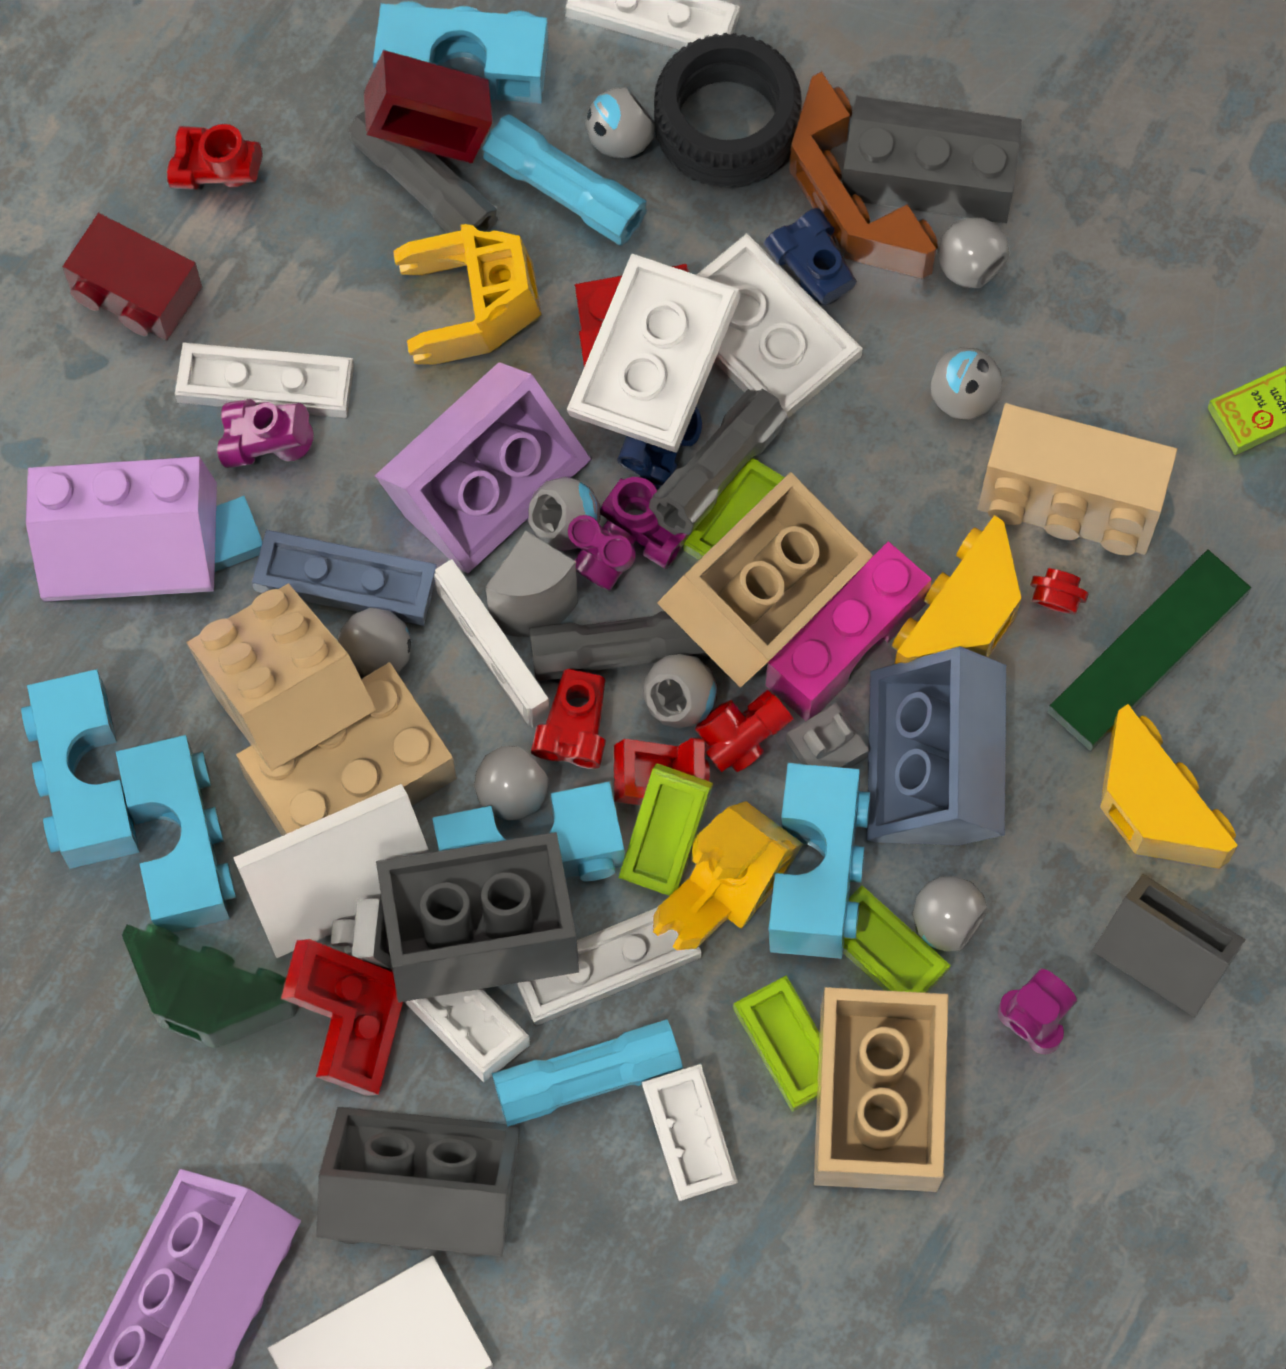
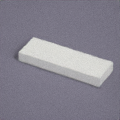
M568 0L565 11L567 18L680 50L683 46L687 47L688 43L694 42L698 38L704 39L707 35L713 36L717 33L718 35H723V33L731 35L739 18L740 6L720 0Z
M183 343L175 397L177 403L223 407L227 402L252 399L257 405L264 402L273 404L302 403L307 408L309 415L347 418L354 362L353 358Z
M453 559L435 569L434 577L437 594L528 726L531 725L534 728L547 720L550 712L549 698Z
M654 908L577 940L579 973L516 983L533 1025L536 1027L701 958V950L699 947L697 949L678 951L674 949L673 944L678 936L675 930H668V932L659 936L653 933V916L657 908Z

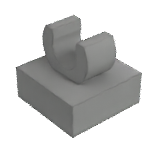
M837 703L787 732L786 735L787 743L800 762L806 765L851 768L866 759L869 753V749Z
M357 899L355 920L333 921L330 945L333 947L345 946L344 953L393 972L382 900Z

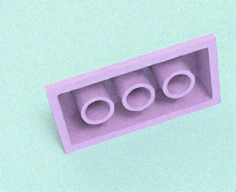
M180 1169L78 1369H230L235 1359V1352L251 1320L261 1309L264 1294L280 1262L289 1253L292 1238L301 1220L249 1188Z

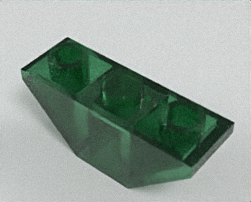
M128 924L125 926L122 933L123 940L150 1009L160 1027L216 1049L296 1015L299 1006L281 999L286 981L284 976L264 968H257L254 975L234 967L235 959L209 946H202L200 952L178 944L180 938L176 934L157 925L147 924L144 930Z

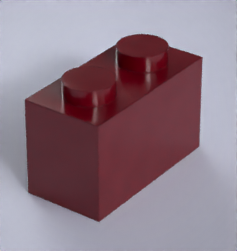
M387 50L382 51L364 90L366 135L463 162L473 163L493 123L488 79Z
M99 212L62 266L70 288V294L77 302L94 311H99L102 307L118 315L120 322L136 334L147 336L150 332L166 341L202 288L196 262Z

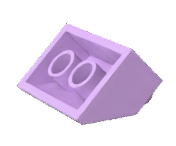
M499 362L384 466L375 477L405 518L450 560L453 559L462 572L468 574L528 519L529 504L534 492L540 486L552 479L561 477L572 478L591 458L531 373Z
M200 456L28 468L26 527L40 598L44 602L214 591L217 482Z

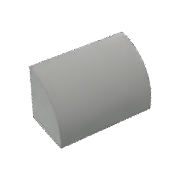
M527 531L524 532L486 586L488 611L502 632L510 636L528 637L530 636L529 628L561 624L578 603L576 561Z

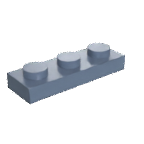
M266 529L252 585L254 591L264 593L268 590L279 589L289 583L305 602L354 612H361L368 608L389 610L403 622L424 626L435 585L434 574L437 564Z

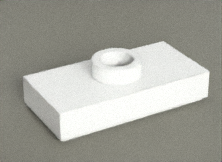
M483 989L405 1001V1004L483 1082L492 1077V1073L498 1072L530 1046L529 1035Z
M699 1063L641 1082L678 1201L738 1183L701 1064Z

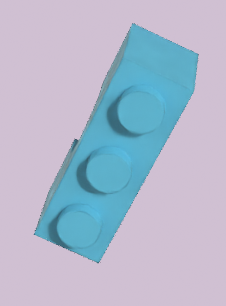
M409 1L401 2L397 5L381 3L373 68H375L383 50L440 66L453 58H469L477 61L484 67L485 78L489 80L490 99L542 104L549 47L547 17H536L525 11H512L507 14L480 12L468 6H458L453 9L429 8Z
M98 670L27 685L31 705L22 707L21 713L28 741L38 740L42 760L32 762V769L39 796L49 795L53 816L43 818V824L51 853L60 851L69 869L140 853L133 818L127 808L121 781L88 784L76 778L77 765L87 752L100 746L117 743L106 688Z
M186 735L116 751L127 808L135 825L153 820H168L181 828L180 840L172 852L162 858L139 863L151 920L159 936L230 919L226 900L236 898V891L229 863L220 865L217 863L213 844L224 842L216 807L205 809L201 788L212 785L204 752L193 754Z
M788 763L781 817L782 828L803 844L818 850L824 859L816 869L805 874L775 873L769 921L770 952L842 959L844 939H856L859 902H849L848 900L850 882L862 883L865 847L854 846L856 827H868L871 795L870 792L860 791V769Z
M610 782L551 793L554 824L550 833L557 832L565 878L580 876L582 881H596L612 876L615 873V868L622 867L625 852ZM492 806L432 818L439 851L506 840L497 830Z

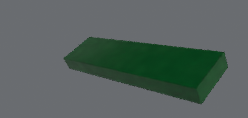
M1207 549L1049 705L1047 712L1089 751H1092L1111 732L1118 710L1127 704L1133 710L1249 594L1251 586Z

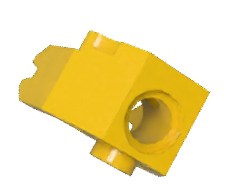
M463 224L460 225V231L411 241L393 250L396 266L399 265L401 275H426L462 266H467L475 319L466 323L421 332L407 340L409 355H413L415 364L437 365L491 353L542 315L534 265L520 236L496 230L482 232L473 225Z
M747 801L727 807L697 835L692 844V861L696 863V866L689 879L657 908L653 916V933L659 936L668 932V930H675L678 936L673 944V948L678 951L697 949L727 919L742 929L773 893L775 873H787L803 843Z

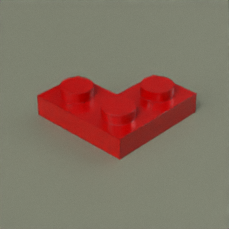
M297 940L281 999L331 1018L316 1077L365 1096L379 1095L403 1002L398 1003L393 972L314 940Z

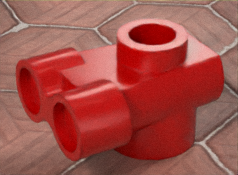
M219 124L209 129L205 127L180 126L176 133L175 154L170 159L167 168L168 184L170 188L197 190L200 184L223 183L228 187H240L245 183H255L263 157L261 144L256 141L244 140L240 131L229 124Z
M571 669L563 671L546 724L536 726L531 748L532 755L548 761H566L588 769L600 768L606 740L599 736L606 683L604 677ZM575 698L588 700L581 707H574L568 703V701Z
M768 689L747 706L748 709L743 713L732 700H729L712 710L707 718L695 727V731L706 743L705 754L721 772L730 766L736 772L747 768L764 752L759 743L770 735L774 736L794 720L782 702Z

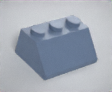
M959 646L919 657L908 663L901 662L870 671L868 792L871 795L867 840L874 843L960 846L1004 836L1006 665Z

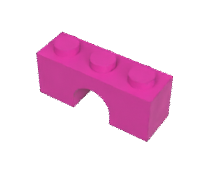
M888 541L767 663L765 686L805 721L814 717L848 684L852 670L865 653L881 638L889 643L898 634L905 622L910 617L913 618L927 604L924 602V599L931 587L932 579Z

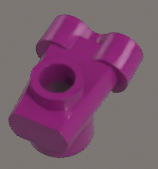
M252 399L227 402L221 410L224 435L218 442L217 453L221 464L225 468L251 465L254 463L255 457L273 453L283 461H296L309 451L313 443L314 432L309 423V412L302 403L273 404L264 402L257 405Z
M641 477L621 478L600 508V515L636 538V542L645 548L643 556L664 569H668L676 559L689 535L685 533L674 535L658 525L655 514L649 509L651 498L657 492V489L650 481ZM635 509L644 512L640 515L628 514L629 511Z
M588 515L578 516L569 524V539L576 547L582 549L575 559L576 572L610 592L620 575L625 573L635 561L636 553L633 544L636 538L609 521H606L602 528L593 517Z
M1041 968L1020 990H1011L1002 997L998 1007V1017L1003 1025L1011 1028L1018 1036L1027 1041L1036 1053L1048 1055L1055 1052L1060 1046L1064 1036V1029L1059 1024V1021L1074 1006L1077 998L1073 991L1059 977Z

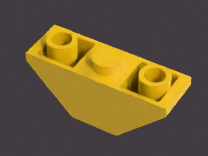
M994 515L983 531L976 527L970 531L956 554V557L962 560L951 576L942 572L937 577L924 599V602L930 605L919 621L910 617L892 643V647L897 650L895 664L901 662L906 664L919 657L959 646L985 657L990 656L1016 619L1021 602V593L1003 520Z
M1127 704L1118 710L1110 734L1100 802L1101 810L1137 855L1220 869L1229 863L1238 846L1233 840L1236 838L1233 826L1218 809L1211 811L1198 795L1199 785L1191 771L1181 762L1174 764L1161 747L1163 744L1162 737L1152 721L1144 715L1138 717Z

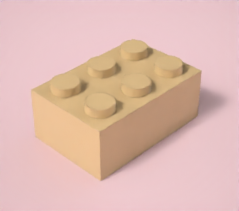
M1005 403L987 465L977 510L988 513L991 518L995 515L1008 525H1018L1024 522L1042 527L1048 534L1059 539L1075 540L1080 537L1099 542L1104 549L1115 554L1132 555L1136 552L1146 555L1162 510L1178 448Z
M790 472L690 568L657 604L741 688L799 632L873 555Z
M289 583L279 589L268 590L254 599L252 605L231 617L211 622L202 629L198 636L186 642L213 694L271 771L376 711L349 654Z
M390 662L361 679L376 711L273 771L269 769L252 745L236 754L243 776L282 836L400 784L403 785L413 806L457 779L453 756Z
M825 987L820 1009L814 1185L927 1192L938 1191L944 1177L948 994Z

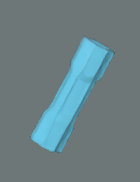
M509 114L502 117L495 128L489 132L482 148L484 150L483 159L516 180L528 182L581 216L585 224L618 245L625 244L640 226L647 212L646 200L613 179L601 177L549 144L542 134Z
M663 1020L624 1032L616 1039L545 1061L534 1060L492 1073V1077L508 1127L550 1114L559 1107L629 1085L641 1086L643 1081L680 1070L683 1066L668 1020Z

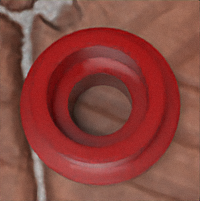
M1052 568L1047 569L1045 577L1033 576L1030 586L1035 588L1032 602L1066 614L1076 615L1080 602L1086 603L1089 593L1079 588L1080 577Z

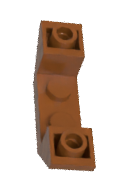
M822 71L813 75L791 144L790 173L813 208H820L835 228L831 237L845 259L921 279L931 275L938 242L929 223L925 219L918 221L908 204L870 223V216L863 201L856 194L850 196L841 183L842 174L840 167L829 150L847 142L849 120L853 114L852 107L844 91L838 86L832 88Z

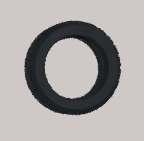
M717 33L713 36L707 35L704 39L698 38L694 42L688 43L687 47L683 46L668 60L659 75L655 87V133L663 153L678 171H683L685 176H689L694 181L700 180V183H706L709 186L718 185L720 188L724 186L732 188L733 185L741 187L745 184L746 186L750 185L752 181L756 183L762 178H766L768 174L774 173L791 154V144L802 107V96L798 79L783 55L776 49H772L771 45L765 44L762 40L757 41L752 36L747 37L744 34L737 36V33L718 35ZM718 82H735L747 85L762 94L772 106L775 114L769 123L758 132L741 139L724 140L712 138L697 131L686 121L680 109L694 92L704 86Z

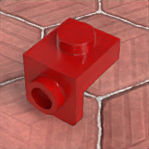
M625 738L614 745V802L641 806L652 770L657 763L709 781L710 766L708 760L705 759L704 740L690 738L679 746Z

